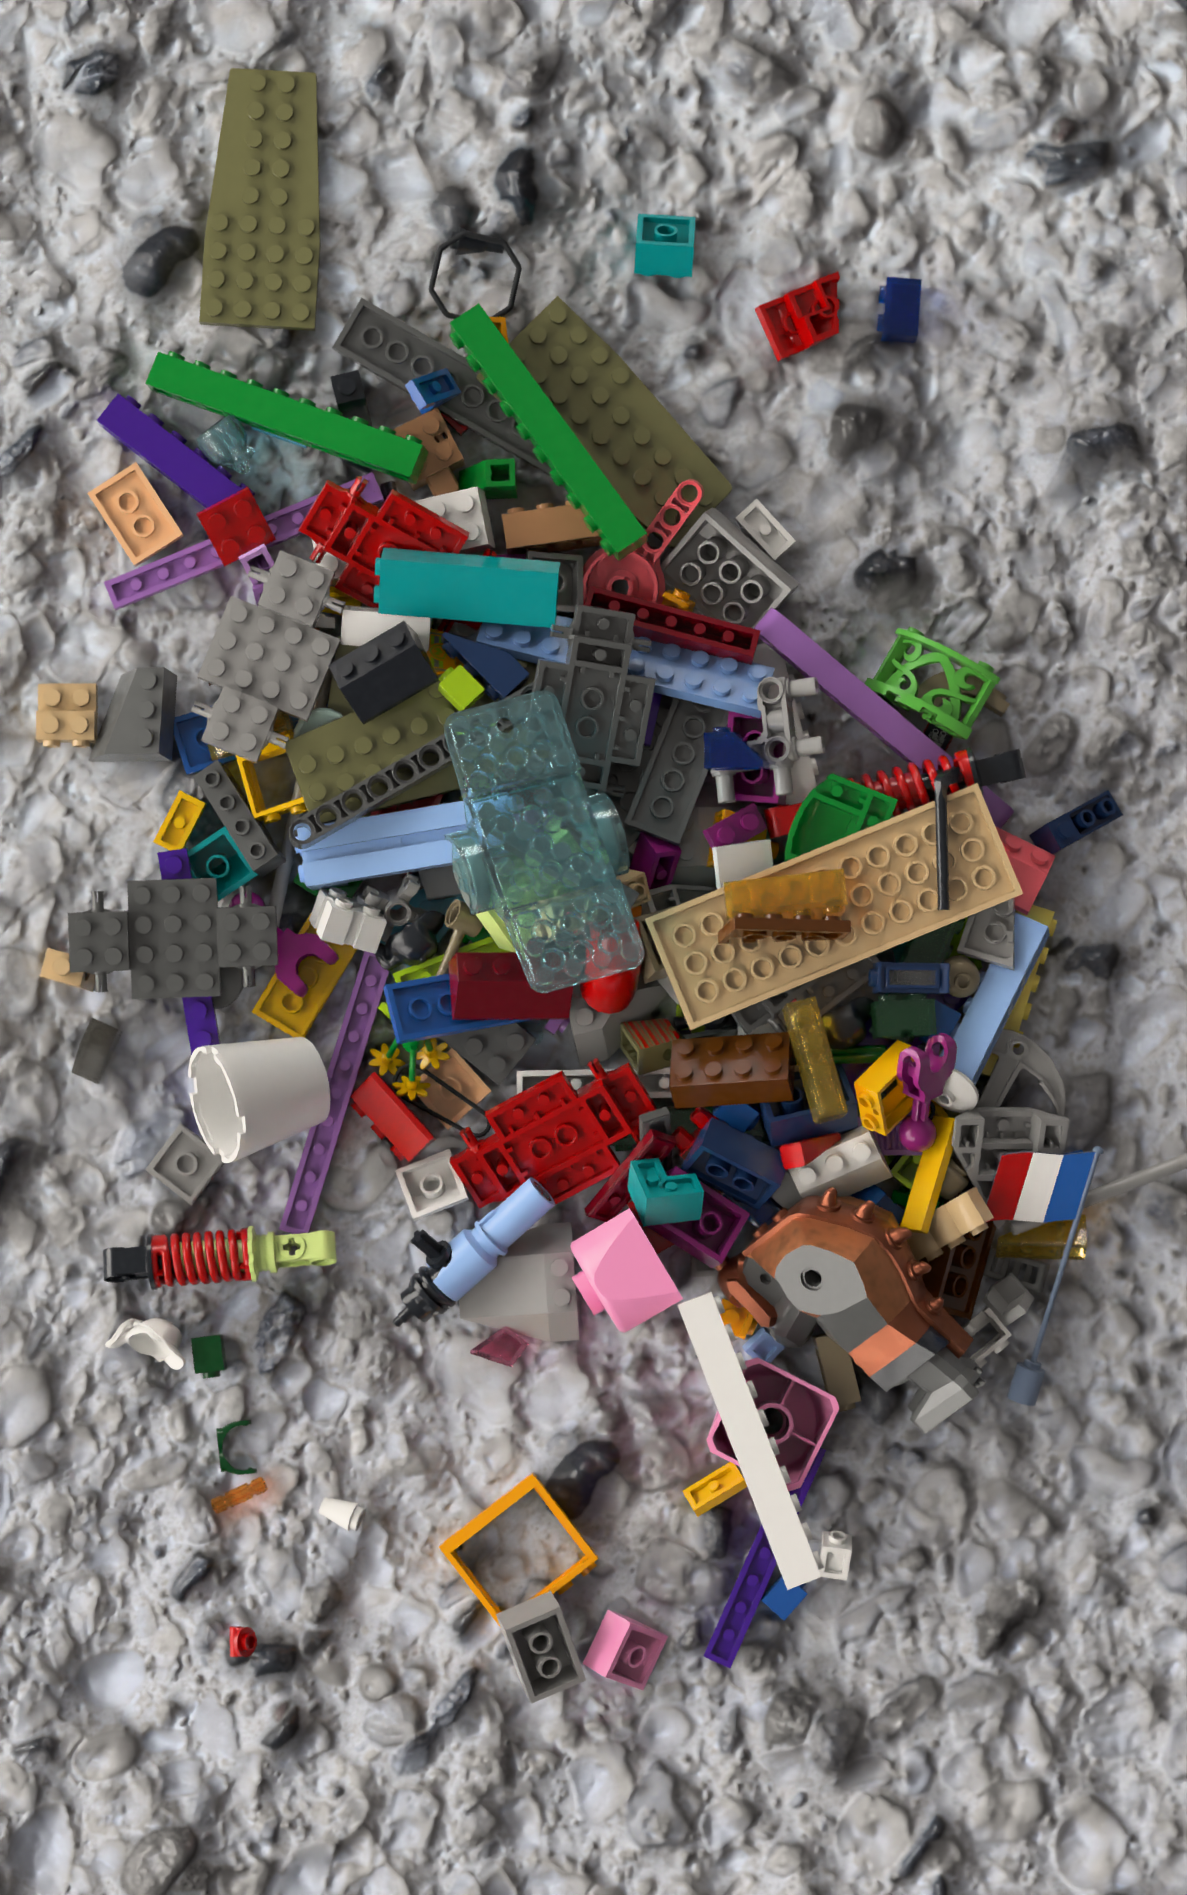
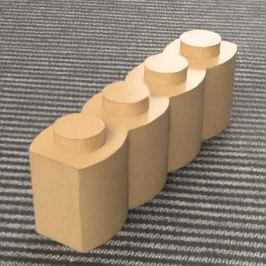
M974 1187L935 1209L928 1234L912 1232L913 1234L907 1239L914 1259L919 1262L920 1259L926 1257L929 1262L943 1254L941 1249L943 1246L948 1244L950 1249L966 1241L963 1236L964 1234L971 1232L975 1236L989 1228L986 1222L994 1217L978 1189Z

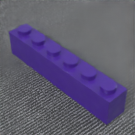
M118 393L96 420L100 427L205 508L247 487L243 483L237 486L230 480L232 475L220 465L216 469L208 463L210 458L201 450L195 448L192 451L184 445L187 440L173 430L170 434L162 428L164 422L156 415L150 413L147 416L140 411L141 404L129 395L124 398Z

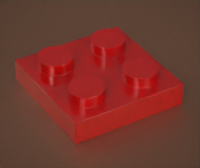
M249 487L196 513L224 567L238 560V557L246 552L276 540Z

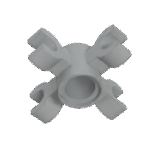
M407 873L404 877L400 889H392L383 893L378 888L368 884L362 893L366 897L364 903L384 910L383 916L387 921L381 938L384 942L391 935L394 926L404 925L408 921L414 923L423 913L428 912L409 904L411 898L416 895L420 888V884L417 883L419 878L410 873ZM395 905H402L400 909H391Z

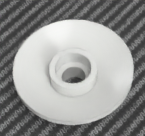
M954 1069L944 1085L943 1095L932 1100L947 1110L964 1113L975 1108L979 1100V1094L974 1083L965 1074Z

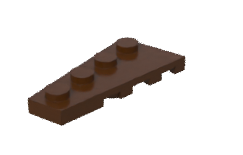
M740 913L735 915L732 920L718 931V944H727L732 937H743L744 943H756L757 940L765 939L768 936H772L774 942H786L796 939V935H801L802 941L842 940L851 933V920H840L839 916H826L820 920L812 919L810 915H797L793 919L783 918L781 914L765 915L764 918H755L751 913Z

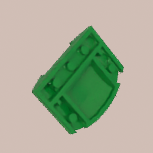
M831 773L826 777L827 780L813 788L798 809L789 830L784 861L786 862L891 819L898 800Z

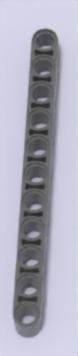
M534 682L299 817L289 827V840L291 844L298 849H306L526 722L530 706L525 703L524 697L532 694ZM502 709H509L514 713L515 717L511 721H503L499 717L498 712ZM479 723L485 724L489 729V733L485 736H478L475 734L473 727ZM458 738L463 742L464 747L459 751H453L448 747V741ZM427 753H433L438 757L439 761L436 765L428 766L423 762L422 757ZM401 768H408L412 771L413 777L410 780L403 781L397 777L396 773ZM380 782L386 785L388 791L384 795L378 796L371 791V786L374 783ZM351 797H356L361 801L362 806L358 810L353 811L346 807L345 802ZM331 812L336 816L337 820L334 824L328 826L322 824L319 818L323 813ZM299 827H305L310 831L311 835L307 840L302 841L294 836V831Z

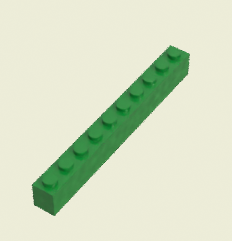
M478 303L451 321V334L449 337L458 350L463 348L467 353L466 360L474 372L479 370L485 379L482 382L491 395L497 394L502 401L499 405L508 418L513 416L518 423L516 429L525 441L529 439L535 447L532 450L541 464L544 462L548 464L552 470L549 472L551 478L558 487L563 485L569 494L566 497L575 510L580 508L585 515L583 521L592 533L596 531L602 538L600 544L607 555L611 556L613 554L620 561L647 542V532Z
M169 351L168 355L161 352L157 353L145 383L153 392L416 485L429 453L422 445V440L411 435H406L405 438L396 436L394 430L380 425L379 429L368 426V421L357 416H353L352 420L342 416V412L331 407H326V410L317 408L316 403L306 398L300 397L299 401L289 398V393L274 388L273 392L263 389V384L252 379H247L246 382L237 379V375L226 370H221L220 373L210 370L211 366L201 361L195 360L194 364L184 361V356Z

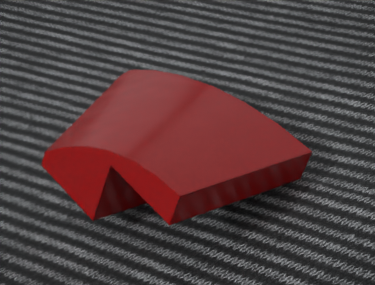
M838 271L755 308V312L778 362L807 350L839 333L837 285L840 275Z

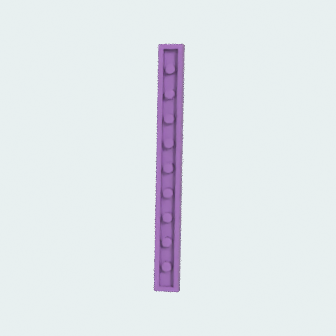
M373 472L362 476L361 483L365 478L368 484L360 496L373 505L384 501ZM356 479L340 486L350 490ZM318 495L264 516L276 539L265 545L267 549L303 534L298 531L299 527ZM210 539L105 581L104 584L114 609L119 610L224 567Z
M364 951L327 1071L331 1099L328 1117L324 1122L311 1127L281 1220L279 1230L288 1233L301 1234L310 1232L349 1106L350 1096L353 1093L377 1015V1007L380 1005L384 992L383 988L389 976L390 970H385L380 966L374 953Z

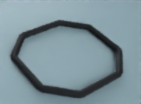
M462 231L440 245L436 251L429 293L445 317L456 319L460 315L448 312L434 290L443 250L463 237L496 243L504 247L515 265L516 271L508 306L492 317H502L513 309L522 268L509 244L504 239Z

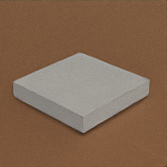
M180 1123L145 1170L189 1204L193 1205L224 1165V1162H222L220 1154L214 1155L201 1137Z

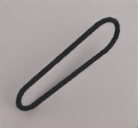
M409 1064L401 1066L395 1072L393 1083L397 1082L399 1074L403 1070L409 1068ZM416 1064V1069L421 1070L485 1116V1111L430 1071L427 1069L422 1070L420 1065ZM400 1096L405 1101L460 1131L462 1129L465 1130L462 1126L424 1105L410 1100L407 1096ZM488 1120L487 1127L483 1132L473 1133L476 1138L483 1137L490 1131L491 1125Z

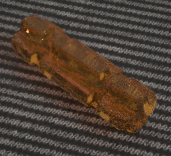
M263 1477L250 1481V1484L245 1483L226 1492L225 1496L219 1495L213 1498L211 1505L215 1513L219 1514L227 1510L229 1506L232 1508L253 1498L255 1494L258 1496L266 1492L268 1488Z

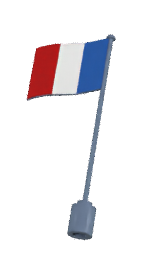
M1095 1146L1089 1152L1070 1154L1029 1151L1003 1154L1000 1157L986 1205L994 1217L989 1221L1053 1222L1073 1220L1031 1359H1024V1362H1017L1007 1394L1010 1400L1023 1405H1036L1046 1371L1041 1368L1042 1364L1037 1362V1358L1100 1154L1104 1153L1100 1146Z

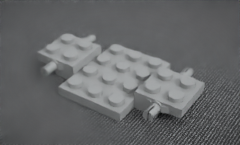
M281 550L274 565L268 572L254 565L250 568L251 571H249L248 577L263 582V592L258 606L230 596L197 676L200 680L222 688V691L212 707L196 700L191 710L192 713L194 712L207 718V727L202 736V742L254 763L258 762L262 750L268 743L286 749L289 737L273 732L280 711L308 722L330 669L328 665L333 662L341 641L339 638L314 629L325 607L341 614L345 606V602L330 597V586L335 572Z

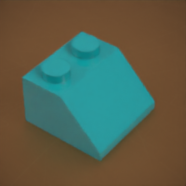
M638 214L634 274H642L644 276L666 275L674 278L692 277L696 217Z
M226 826L188 851L192 878H217L218 902L238 889L239 886L244 885L259 875L253 872Z

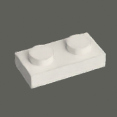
M758 499L754 500L735 518V521L774 561L796 543V540Z

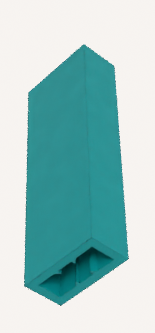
M383 548L381 558L376 557L375 575L380 576V585H375L374 603H379L378 614L551 628L552 624H556L560 562Z

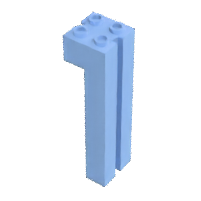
M506 793L361 817L309 848L298 849L295 847L296 854L300 853L303 859L302 865H298L300 882H304L306 887L314 891L320 890V888L328 889L346 886L348 882L453 865V843L464 838H469L475 843L482 860L511 856L512 854L470 830L472 823L485 804L513 820L510 797ZM335 822L325 823L324 825L330 826ZM301 827L297 828L298 836L295 837L298 840L304 841L310 837L311 833L307 828Z

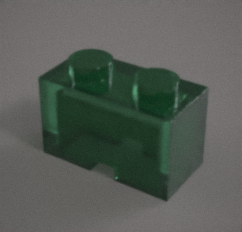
M924 993L909 994L908 1000H897L896 995L878 996L879 1001L871 1003L873 1039L897 1038L901 1036V1032L908 1031V1037L937 1035L935 998L926 999V994Z

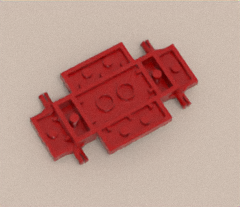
M357 476L350 490L327 480L298 531L312 538L317 544L309 557L313 562L316 558L315 563L320 564L324 555L328 552L348 563L337 580L335 588L369 607L379 608V603H374L375 585H380V576L375 575L376 557L381 558L383 548L460 554V550L469 537L470 532L394 489L391 490L379 510L378 507L360 496L368 484L365 478L361 483L362 477ZM488 548L485 550L484 554L482 555V556H489V555H490V556H492V557H496V556H497V554H496L494 551L491 552V549H488ZM443 619L437 630L449 633L453 624L457 622L466 624L478 631L483 622Z
M598 1058L593 1059V1061L591 1060L587 1066L594 1074L595 1079L577 1089V1093L564 1072L560 1071L485 1111V1117L494 1129L495 1134L486 1139L477 1140L470 1127H466L465 1130L462 1129L459 1134L467 1144L465 1150L450 1157V1164L479 1209L492 1202L505 1201L530 1177L537 1180L548 1191L556 1205L613 1175L621 1163L609 1145L629 1134L632 1135L638 1145L640 1142L639 1115L658 1109L630 1063L628 1062L615 1070L605 1072Z

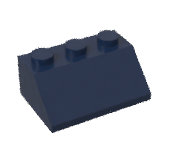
M827 1064L795 1071L793 1101L759 1103L763 1124L772 1147L858 1127L857 1101L842 1064Z
M713 1117L701 1129L680 1168L688 1174L696 1173L699 1181L757 1210L781 1186L786 1172L778 1148L768 1146L756 1140L754 1136L743 1133L729 1126L725 1121L717 1120Z

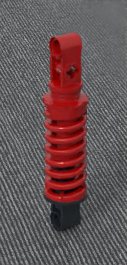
M968 747L966 750L954 753L953 767H951L948 758L945 755H941L937 760L938 770L935 769L930 759H924L922 762V774H920L917 765L911 762L907 765V773H903L900 767L895 766L891 770V778H888L884 770H878L876 781L873 782L870 775L865 773L861 776V783H857L897 799L898 801L892 814L896 817L903 814L905 808L910 811L934 801V779L949 768L958 767L962 773V781L949 785L947 795L978 783L983 795V786L1026 778L1020 749L976 760L971 747ZM851 777L845 778V779H848V780H850V781L855 782V780H854L853 778H851ZM803 802L763 810L770 839L789 834L794 817Z

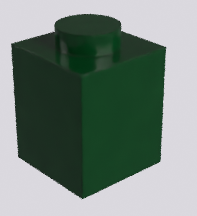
M223 1334L191 1338L195 1374L202 1373L203 1379L221 1376L220 1371L227 1369Z

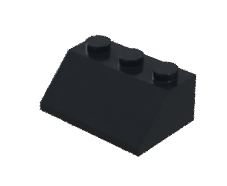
M405 621L328 665L339 689L363 724L368 723L439 681L417 633Z

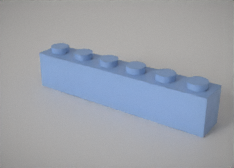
M1015 913L1014 970L990 963L987 971L980 973L978 990L974 998L969 997L963 1008L965 1016L961 1024L956 1023L950 1035L957 1045L954 1069L965 1074L974 1085H976L1050 935L1048 926L1019 913ZM944 1049L939 1056H944Z

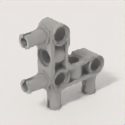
M787 677L764 678L757 688L758 710L761 711L763 724L761 736L757 740L738 742L736 740L725 741L712 745L708 749L706 761L710 766L712 777L716 778L719 804L736 802L733 776L736 773L770 768V770H773L777 796L794 794L791 768L795 764L794 762L799 760L801 756L822 754L826 751L823 736L797 739L795 735L792 708L793 698L819 694V685L816 677L791 680ZM777 684L779 686L778 696L774 699H769L767 695L769 687ZM779 743H784L786 746L785 754L780 758H776L774 755L775 746ZM721 751H726L728 760L724 765L719 766L716 761L717 755Z

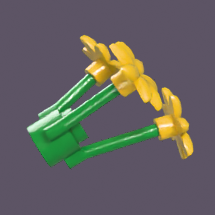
M396 1038L390 1048H388L387 1044L383 1043L381 1045V1052L373 1048L370 1049V1053L375 1059H372L369 1065L372 1067L380 1066V1076H384L387 1070L394 1076L397 1071L396 1067L406 1064L404 1061L397 1059L400 1049H397L399 1044H397ZM436 1038L402 1044L405 1050L410 1052L409 1077L401 1076L402 1083H392L393 1088L398 1089L396 1096L400 1097L408 1094L410 1100H414L416 1095L421 1097L428 1096L425 1090L430 1088L431 1084L420 1083L421 1077H415L416 1060H422L420 1064L422 1070L427 1068L430 1062L438 1070L440 1068L439 1060L445 1061L450 1059V1056L443 1052L447 1049L448 1044L444 1042L437 1045Z

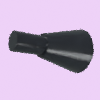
M459 226L457 232H454V231L452 232L451 238L454 237L455 235L459 234V233L462 232V231H469V230L464 229V228H462V227ZM463 237L450 246V249H455V255L483 253L484 251L503 254L504 247L500 244L470 237Z

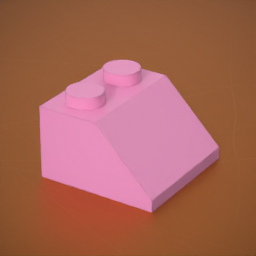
M607 1610L583 1664L608 1679L644 1690L668 1636L630 1617Z

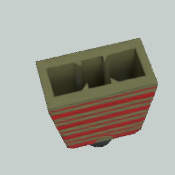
M667 1019L621 1022L620 1048L638 1075H643L670 1067L672 1040L682 1039V1035L692 1034L690 1029L676 1031Z

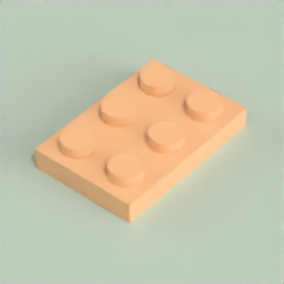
M137 462L87 493L135 567L184 537Z

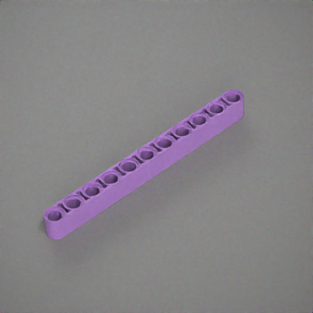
M770 608L754 627V629L761 631L759 639L804 677H816L819 689L904 761L908 764L911 762L915 763L920 774H922V762L924 759H930L935 769L938 770L937 760L941 755H945L951 767H953V758L780 612ZM983 786V798L995 826L1001 829L1012 816L1014 810L988 787Z

